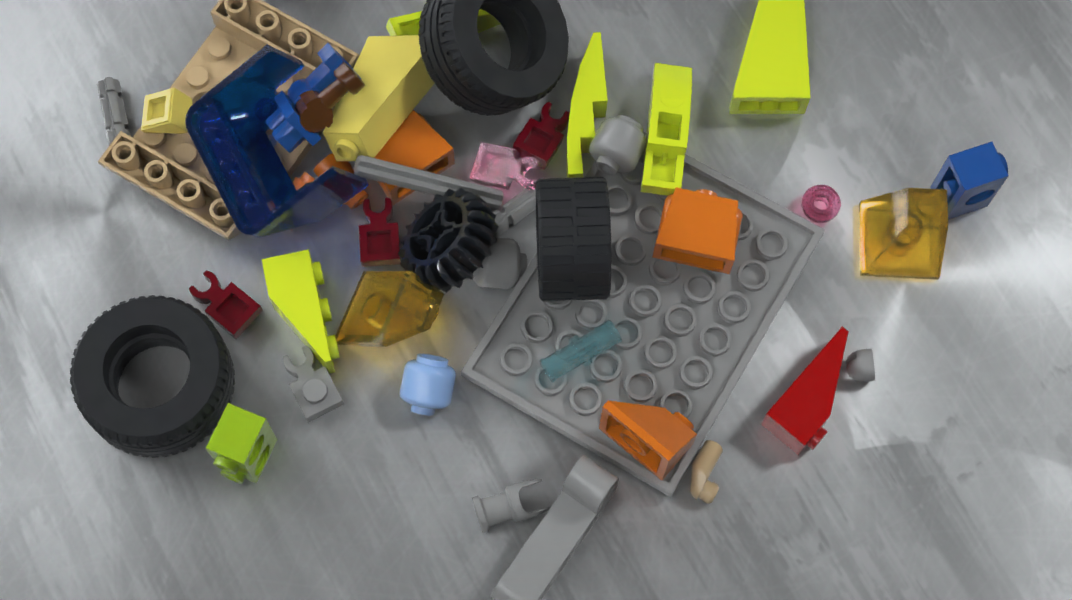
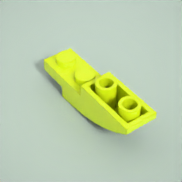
M661 63L654 64L646 131L647 144L640 192L668 196L674 193L676 187L682 188L692 95V68Z

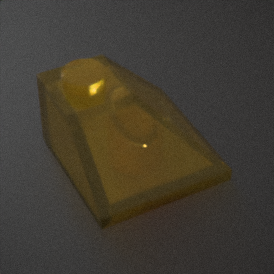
M905 188L860 201V276L934 280L940 278L948 231L947 190Z
M363 271L335 335L337 344L387 347L427 331L438 316L439 306L445 294L432 285L424 284L420 277L412 271Z

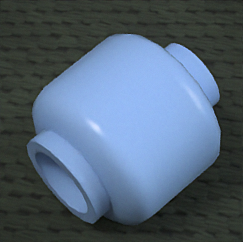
M417 354L416 359L410 360L405 364L400 397L408 404H411L412 412L432 416L435 414V409H443L450 405L456 373L448 365V359L431 354Z

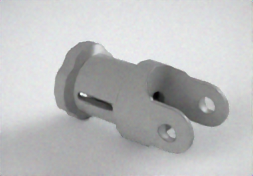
M542 479L526 480L505 487V492L487 498L472 497L482 533L489 532V527L508 520H514L517 523L547 512L550 507L531 513L526 512L519 499L521 488L542 482Z

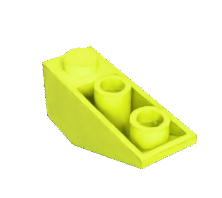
M309 249L261 259L268 296L274 310L305 346L311 349L313 355L323 367H326L329 374L335 373L333 359L340 358L335 334L328 336L325 322L332 321L328 298L320 299L318 286L325 284L320 261H312Z

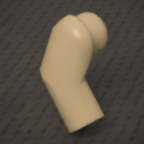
M712 440L704 442L692 464L690 492L696 500L700 498L707 504L713 502L719 490L718 484L709 481L708 478L723 452L720 444Z

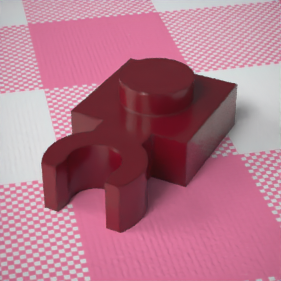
M547 102L542 107L539 121L530 117L514 142L511 151L512 154L543 170L546 169L562 144L564 134L560 132L566 129L570 112L565 111L561 118H552L549 115L552 108V103Z
M389 197L385 198V208L379 213L371 210L369 199H364L363 212L370 224L359 225L361 266L399 265L401 263V257L398 255L400 250L398 222L388 223L393 216L391 199Z
M206 270L203 275L211 283V287L207 291L201 292L194 286H191L189 291L197 302L201 304L210 303L204 310L206 315L233 338L237 339L263 311L262 307L232 282L224 290L221 289L216 275Z

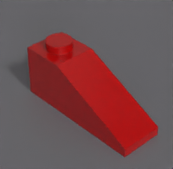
M843 326L771 407L761 422L763 427L797 455L806 446L814 450L828 433L823 426L831 415L849 332Z

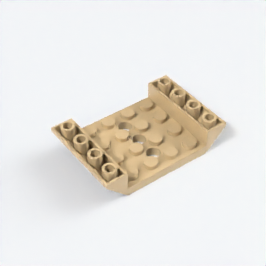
M219 0L210 13L215 28L169 88H176L192 99L189 132L182 134L145 133L141 131L140 127L135 135L131 137L120 131L98 160L99 165L227 240L238 236L260 221L312 147L306 139L291 153L278 142L270 149H262L257 146L261 137L272 135L273 131L266 124L265 120L279 108L274 97L282 90L287 94L292 83L300 79H306L323 62L317 53L328 42L353 68L359 57L358 53L262 0ZM211 99L215 102L214 107L208 112L200 113L195 110V106L200 100ZM234 117H242L246 120L245 126L237 131L227 129L226 124Z

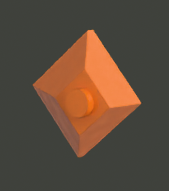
M609 400L602 407L599 429L660 480H663L685 455L697 436V433L693 431V424L679 412L672 414L664 407Z

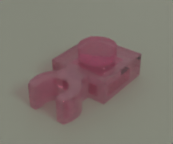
M481 142L470 179L475 183L507 190L510 189L512 180H516L523 188L531 190L536 189V183L532 179L525 178V174L531 168L542 170L543 165L533 157L519 159L520 153L516 149Z

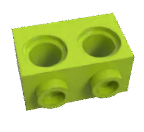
M228 403L206 446V450L214 459L213 465L221 469L220 474L239 484H243L245 479L257 484L277 442V438L266 418Z

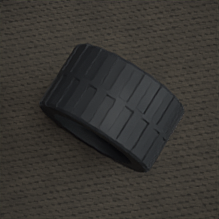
M604 177L548 178L536 181L537 268L539 298L542 301L607 299L610 296L612 274L609 193L607 181Z

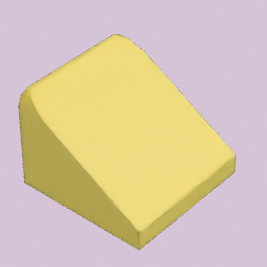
M176 88L146 95L141 131L145 133L175 134L189 132L192 99Z

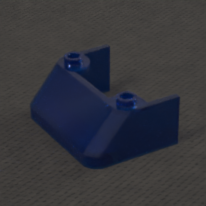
M268 44L197 100L189 108L185 119L187 131L236 227L240 232L253 237H264L320 222L369 185L366 178L332 166L313 182L307 183L296 190L266 133L270 128L265 120L279 108L274 100V97L278 95L276 89L301 70L304 65L301 60Z

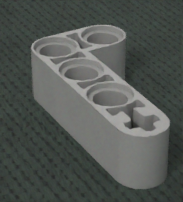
M585 455L581 456L564 481L562 492L501 577L490 597L494 600H542L612 498L619 478Z

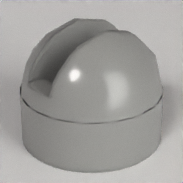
M872 349L857 350L847 357L845 365L849 377L863 382L875 380Z

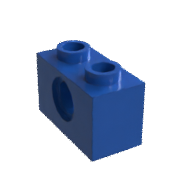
M992 141L949 155L930 186L945 220L987 207L1009 176L1006 159L1001 153L997 152Z

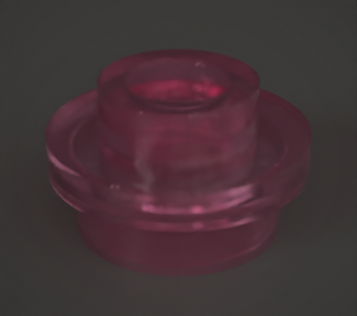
M815 185L804 193L801 206L804 214L810 220L825 223L837 216L841 207V200L832 187L828 185ZM822 201L826 204L827 208L824 210L815 207L814 202Z

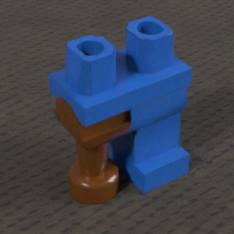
M329 42L317 53L323 62L306 79H300L292 83L287 94L282 90L276 95L274 100L279 108L265 120L266 124L273 131L272 135L275 140L289 153L305 139L312 146L319 142L322 138L318 132L326 126L329 128L333 123V107L348 91L355 95L366 86L355 69Z

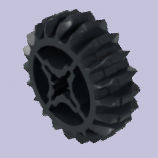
M462 188L456 192L448 189L443 196L436 194L433 202L430 204L424 202L423 210L419 214H414L415 219L412 224L405 226L408 232L407 235L400 239L403 245L398 252V255L402 258L400 266L404 268L406 274L410 276L413 282L434 293L439 290L447 293L451 290L452 286L460 288L464 279L473 280V272L478 267L483 268L482 262L485 257L492 255L489 249L490 246L498 241L494 233L498 230L499 226L495 222L496 215L492 212V208L479 195H474L472 192L465 191Z

